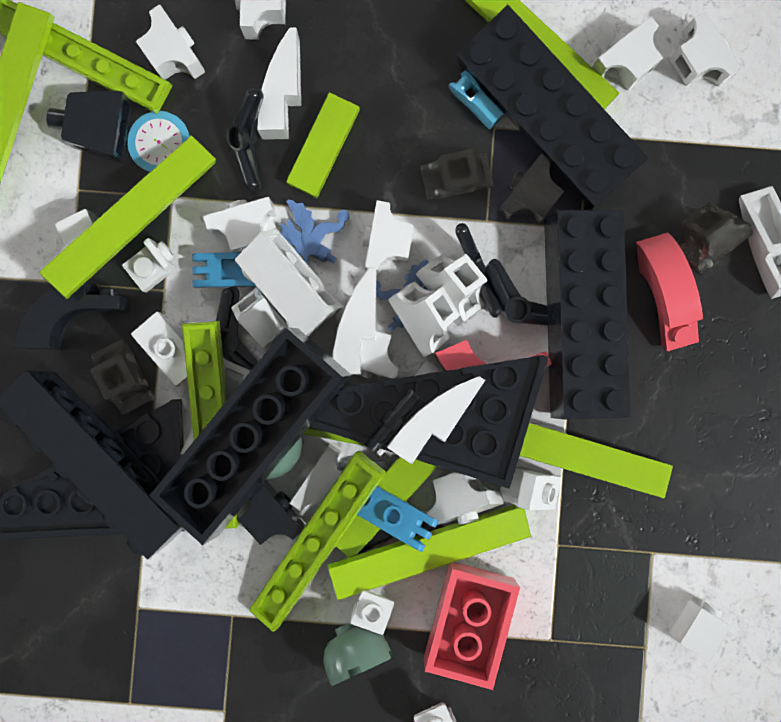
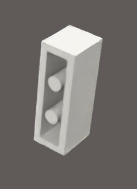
M277 229L260 232L235 259L242 268L243 275L249 281L255 283L264 294L263 296L268 303L277 309L286 320L288 328H298L305 335L310 336L316 333L343 307Z

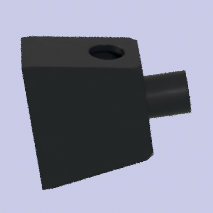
M123 91L70 92L67 95L65 110L57 108L48 109L46 115L47 126L52 129L62 130V141L74 149L124 164L133 102Z

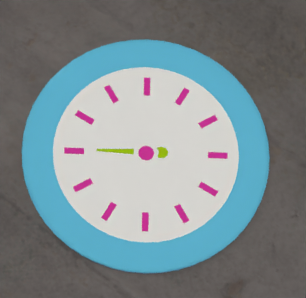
M159 111L158 114L149 112L137 119L132 125L128 135V150L138 166L151 172L190 137L185 124L177 116L164 111Z

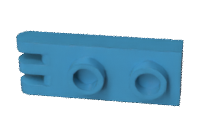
M241 252L192 254V261L206 262V266L192 267L193 275H206V280H193V288L257 286L243 275L242 268L235 261Z
M378 485L357 514L420 552L424 550L425 545L414 538L416 533L428 540L432 535L430 531L421 526L422 522L424 521L433 527H436L439 522L434 517Z

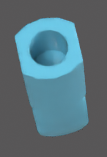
M464 71L461 73L462 78L456 84L452 82L449 85V89L488 130H491L506 113L483 90L475 78L468 71ZM470 88L476 93L471 99L465 94Z

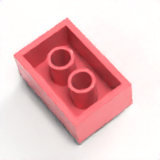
M458 562L448 564L423 657L425 672L493 690L520 586L515 578Z

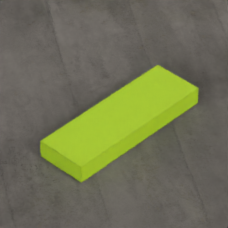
M329 92L286 181L287 185L316 199L318 198L360 111L359 106Z

